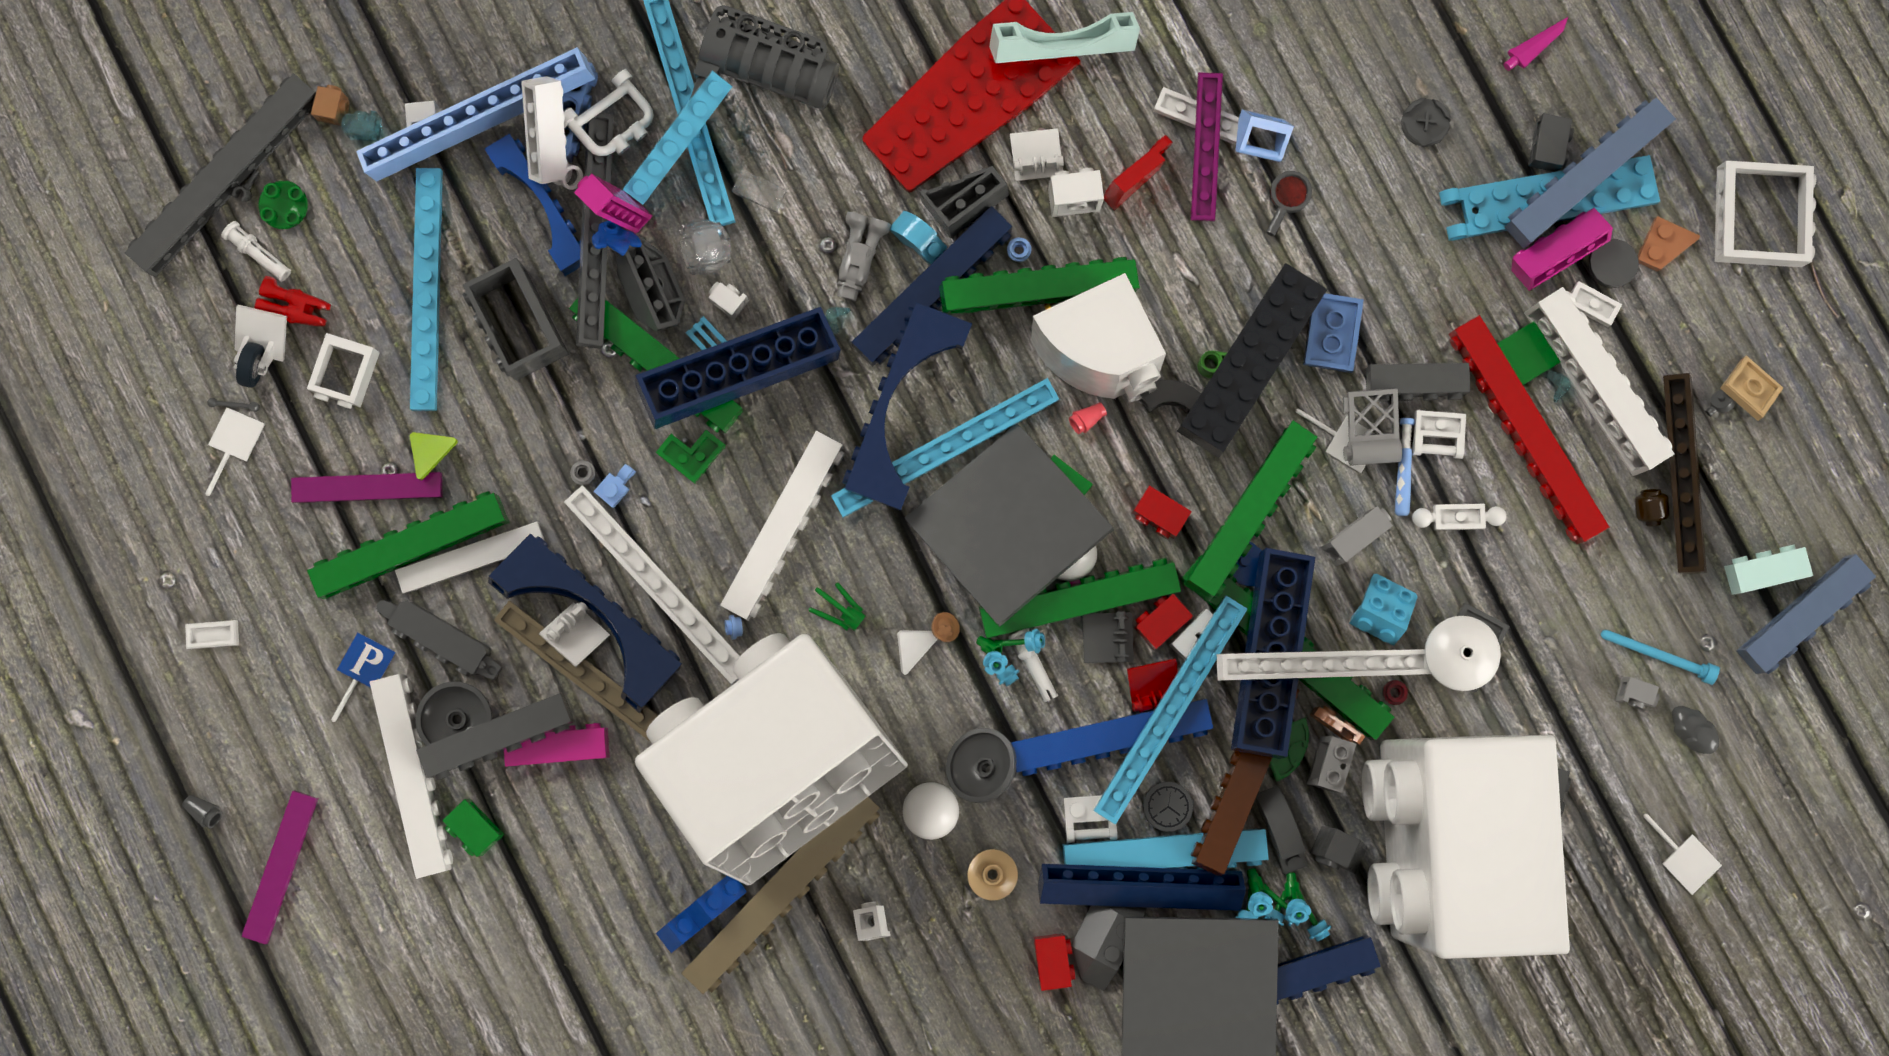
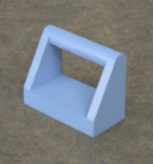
M1242 109L1238 121L1236 152L1281 162L1294 126L1284 119ZM1252 126L1276 132L1274 151L1247 145Z

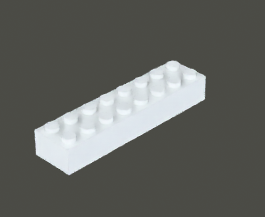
M1562 287L1525 311L1524 314L1530 323L1535 321L1559 358L1560 363L1558 365L1632 476L1651 470L1674 455L1672 444L1668 438L1662 436L1658 430L1657 421L1654 417L1648 415L1644 409L1643 400L1634 394L1630 388L1629 379L1620 373L1616 367L1615 358L1606 352L1602 346V339L1588 325L1589 321L1586 315L1581 311L1579 312L1574 304L1575 300L1569 291H1565Z

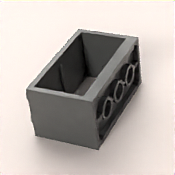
M517 258L463 284L466 292L462 295L468 306L472 307L474 312L477 313L474 315V319L479 328L483 329L488 335L484 337L491 351L493 350L499 356L496 362L500 370L505 372L507 377L511 376L518 381L569 355L527 270ZM516 279L549 346L513 363L500 338V333L494 327L480 297Z

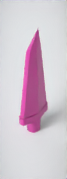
M1568 17L1509 50L1508 55L1511 58L1503 64L1504 68L1507 71H1510L1517 65L1523 69L1526 68L1534 58L1564 31Z

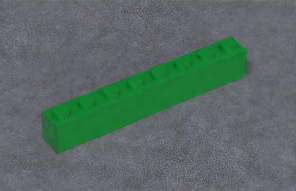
M1118 257L1113 259V262L1104 263L1102 259L1090 261L1088 265H1080L1079 262L1066 264L1062 268H1056V265H1047L1041 267V270L1032 271V268H1022L1017 270V273L1009 274L1007 270L994 272L991 276L976 273L969 275V278L960 279L959 276H950L945 278V281H942L939 286L942 311L949 315L1064 302L1124 273L1136 292L1140 288L1135 259L1127 260V257Z
M578 298L569 308L571 312L574 314L572 316V319H574L576 322L578 313ZM605 300L603 341L604 339L612 344L610 349L620 357L623 354L631 359L629 364L639 372L643 369L648 371L680 359ZM732 400L697 413L694 416L698 418L701 414L708 420L705 424L717 433L721 430L723 433H726L743 413V409Z
M1294 420L1285 428L1183 585L1207 601L1211 600L1214 596L1218 598L1226 587L1223 582L1227 576L1231 578L1237 571L1239 565L1236 562L1240 556L1245 557L1251 549L1252 545L1249 542L1252 537L1260 535L1265 527L1262 523L1265 517L1268 516L1270 518L1278 507L1275 504L1279 496L1283 498L1290 489L1289 480L1292 476L1296 478L1304 466L1300 463L1304 457L1309 458L1316 449V446L1313 444L1317 439L1316 435Z
M490 491L481 493L476 496L477 500L470 503L463 501L453 505V510L446 513L444 511L435 512L429 516V520L422 523L420 520L411 522L406 525L407 529L387 532L381 540L376 542L374 539L361 543V548L351 551V549H347L337 553V558L330 561L323 559L313 564L314 567L308 569L307 572L317 597L321 599L330 598L510 523L499 495L491 494Z
M1167 558L1153 560V565L1143 567V564H1135L1128 567L1129 571L1119 573L1118 569L1104 572V577L1096 579L1094 575L1080 578L1081 583L1072 585L1070 581L1055 584L1056 588L1050 590L1045 588L1000 627L979 606L985 636L990 638L1181 592L1175 562L1167 561Z

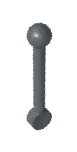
M210 398L207 401L209 407L246 408L252 412H257L260 409V405L257 402L245 404L217 401L215 398Z

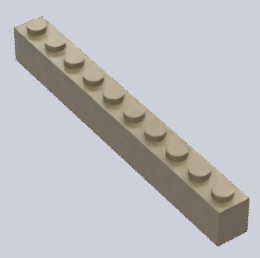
M868 796L803 845L681 974L702 994L707 990L712 993L722 983L719 977L725 971L730 974L740 964L736 959L743 952L748 955L758 945L754 940L760 934L765 937L775 927L772 921L778 915L783 918L793 908L789 903L796 896L801 899L810 890L807 884L813 878L818 881L828 871L825 868L826 864L831 859L836 862L845 853L842 849L848 841L853 844L863 834L860 831L865 823L871 825L880 816L877 812L880 806Z

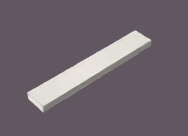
M534 522L395 570L402 594H407L503 561L530 533L535 538L539 536L544 540L539 522Z

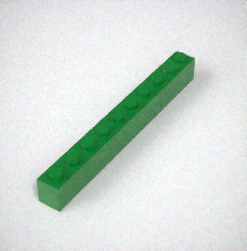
M1202 555L1194 561L1179 580L1183 583L1186 581ZM1227 576L1223 582L1226 587L1218 598L1214 596L1209 601L1204 598L1202 599L1215 610L1224 596H1228L1246 607L1247 611L1236 628L1247 636L1254 593L1246 587L1244 589L1240 588L1236 584L1237 579L1234 576L1231 578ZM1304 636L1302 652H1317L1313 649L1314 644ZM1353 677L1298 678L1299 681L1370 740H1377L1395 718L1390 713L1391 708L1382 701L1377 703L1370 697L1372 692L1361 684L1358 687L1351 681Z

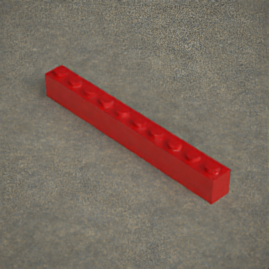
M1481 316L1475 317L1449 333L1451 346L1455 351L1460 352L1463 357V363H1469V372H1472L1478 390L1481 393H1485L1489 400V408L1494 414L1499 416L1502 421L1501 427L1503 431L1510 435L1515 442L1514 448L1516 452L1526 460L1528 472L1532 477H1536L1541 486L1539 488L1542 495L1551 501L1554 506L1552 508L1553 512L1565 524V531L1570 540L1580 544L1608 529V523Z

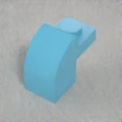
M903 211L891 225L890 231L904 245L913 248L929 265L947 249V246L937 236L938 233L912 213Z

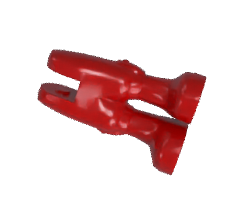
M266 276L263 279L259 288V295L265 298L283 300L289 305L283 306L257 298L254 306L255 309L287 316V322L290 324L299 323L325 327L327 320L316 315L313 316L312 313L314 308L330 311V303L306 294L301 289L287 290L278 286L277 280L271 276Z

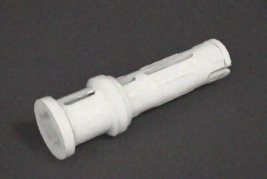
M233 221L225 227L221 237L237 246V250L240 253L251 256L280 282L289 277L291 269L257 243L256 237L241 229L237 221Z
M1029 628L1008 636L1009 640L1024 639ZM1015 645L1019 653L1018 658L1021 661H1025L1043 701L1051 700L1046 690L1049 691L1051 698L1057 697L1058 693H1056L1035 651H1027L1025 645Z

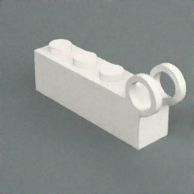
M548 76L521 81L529 179L540 184L553 182L569 190L578 188L577 185L583 178V172L578 166L569 164L566 159L565 146L567 140L564 134L565 114L562 104L563 88L561 81ZM572 169H575L577 179L575 183L568 185L567 183L572 176Z

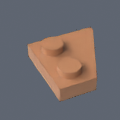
M1657 216L1654 218L1639 251V264L1658 272L1699 240L1700 235Z
M1315 707L1312 710L1310 716L1341 739L1360 745L1366 737L1358 732L1349 722H1343L1336 718L1337 714L1328 707Z

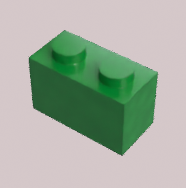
M470 798L464 799L442 820L447 825L445 827L446 831L452 837H458L464 843L462 845L463 849L471 856H483L504 835Z

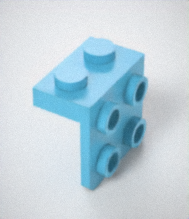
M1374 574L1370 579L1362 604L1352 615L1349 624L1394 646L1407 630L1417 600V594L1379 574Z

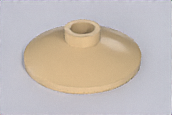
M989 849L980 852L972 859L968 867L967 877L969 885L976 895L986 900H1000L1008 896L1015 888L1018 880V870L1015 862L1007 853L996 849ZM991 869L997 871V877L994 879H990L987 875Z

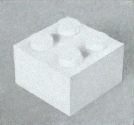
M1083 168L1078 173L1069 174V171H1059L1054 176H1051L1048 193L1052 217L1099 212L1104 200L1100 170L1094 171L1093 168Z

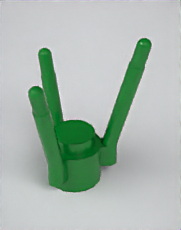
M838 582L835 583L836 588L852 607L848 606L846 609L817 587L815 591L843 613L840 618L844 621L812 607L809 608V612L841 626L846 631L849 628L855 631L866 617L862 613L863 608L852 599Z

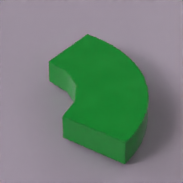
M1306 717L1292 722L1288 756L1282 759L1272 758L1269 764L1275 782L1289 776L1300 765L1309 742V728Z

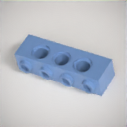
M589 63L595 79L582 85L578 91L564 93L562 96L563 111L570 106L576 107L575 113L579 116L591 107L592 96L590 92L592 87L596 86L598 80V73L592 63ZM566 127L564 129L570 130L569 135L566 137V159L572 163L573 157L578 155L580 142L571 129Z

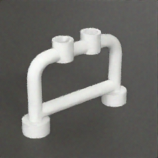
M627 69L620 71L612 79L611 82L617 89L578 116L572 108L564 111V128L569 127L592 154L597 156H607L614 151L621 155L630 147L627 143L629 140L634 138L638 142L648 134L646 128L653 121V109L631 83L630 80L633 76ZM628 93L642 109L644 117L632 124L628 130L614 137L607 145L598 146L581 126Z

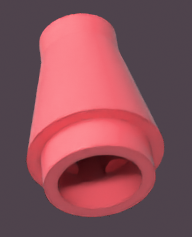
M1099 402L1073 412L1072 416L1069 417V422L1077 434L1087 433L1102 417L1107 415V411L1103 404Z

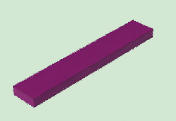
M1198 72L1190 221L1215 222L1223 73Z
M430 472L423 480H419L416 473L291 478L292 503L443 498L441 472Z
M295 790L292 791L241 937L262 944H268L319 798Z

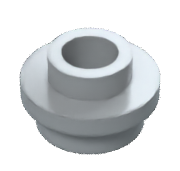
M582 460L572 466L570 475L576 484L588 485L594 480L596 471L590 462ZM582 469H586L588 472L587 476L580 477L579 472Z

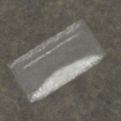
M742 169L732 189V193L777 213L787 190Z

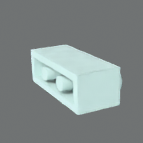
M1794 544L1779 548L1780 553L1773 555L1771 550L1756 553V559L1748 560L1747 556L1732 559L1733 564L1724 566L1732 595L1813 576L1806 548L1796 549Z

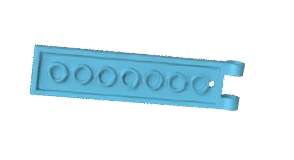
M1650 155L1630 158L1556 222L1575 219L1580 213L1588 212L1593 208L1600 214L1658 204L1660 197ZM1562 171L1460 189L1451 188L1439 192L1442 206L1461 203L1465 223L1455 224L1446 228L1449 241L1507 231L1504 226L1511 221L1508 216L1519 207L1523 211L1529 206L1526 203L1528 199L1537 192L1542 195L1547 191L1544 186L1554 177L1560 180L1565 174ZM1472 208H1476L1478 213H1473Z

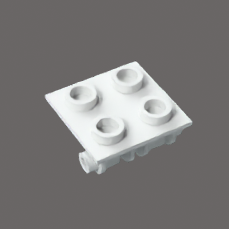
M1058 128L1010 134L1015 181L1050 178L1056 172L1063 171L1064 161L1063 156H1061Z
M573 602L539 633L543 639L575 667L610 636L606 630L586 613L588 607L583 602L579 604Z

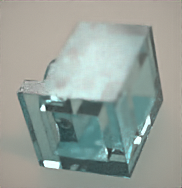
M355 111L354 114H346L342 118V131L350 140L377 142L380 140L382 118L376 111H371L370 115L366 112Z

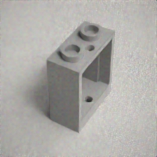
M1376 506L1361 515L1322 545L1321 548L1335 566L1341 565L1393 526L1390 522L1391 517L1386 510Z
M1320 736L1306 784L1330 792L1342 793L1356 743L1333 736ZM1342 763H1344L1346 766V768L1343 770L1340 768V765Z

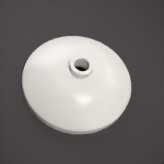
M1469 616L1448 618L1435 626L1427 638L1425 644L1427 667L1432 676L1447 688L1457 691H1469L1482 687L1492 679L1499 667L1501 652L1498 639L1489 626L1476 618ZM1465 648L1471 651L1469 657L1464 656L1463 651Z

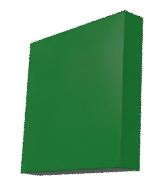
M1535 321L1497 343L1522 385L1560 363L1559 358Z

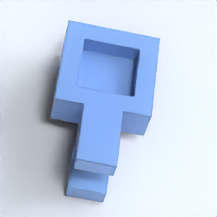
M625 464L616 477L609 473L594 492L614 508L630 490L625 484L636 471Z

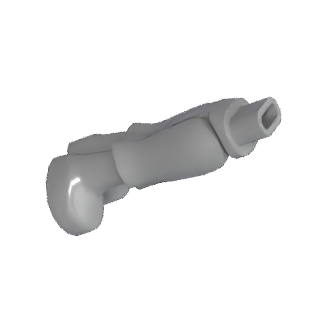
M847 212L846 222L850 226L851 231L849 242H846V252L839 269L837 285L840 287L837 296L856 301L858 292H862L861 287L864 286L868 279L871 262L877 252L875 250L883 235L889 233L891 224L880 219L871 218L865 244H863L861 239L867 227L868 218L855 212Z

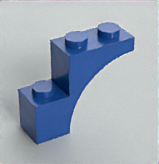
M726 876L662 927L656 935L672 953L747 891L739 881Z

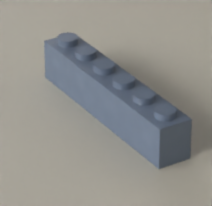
M1857 554L1843 557L1736 652L1756 674H1769L1779 667L1780 664L1778 662L1783 657L1788 658L1798 650L1796 647L1802 641L1806 642L1815 636L1816 632L1814 630L1820 625L1824 626L1835 618L1833 614L1837 610H1843L1853 602L1852 597L1871 587L1870 582L1876 576Z

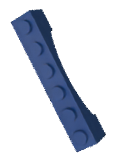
M509 133L484 148L501 175L507 173L517 178L539 198L547 214L552 232V248L548 252L563 275L567 276L580 268L581 240L577 241L573 235L577 231L569 219L565 221L561 216L564 210L558 200H551L548 195L551 192L548 184H540L529 179L528 163L523 155L526 149L519 138L514 140Z

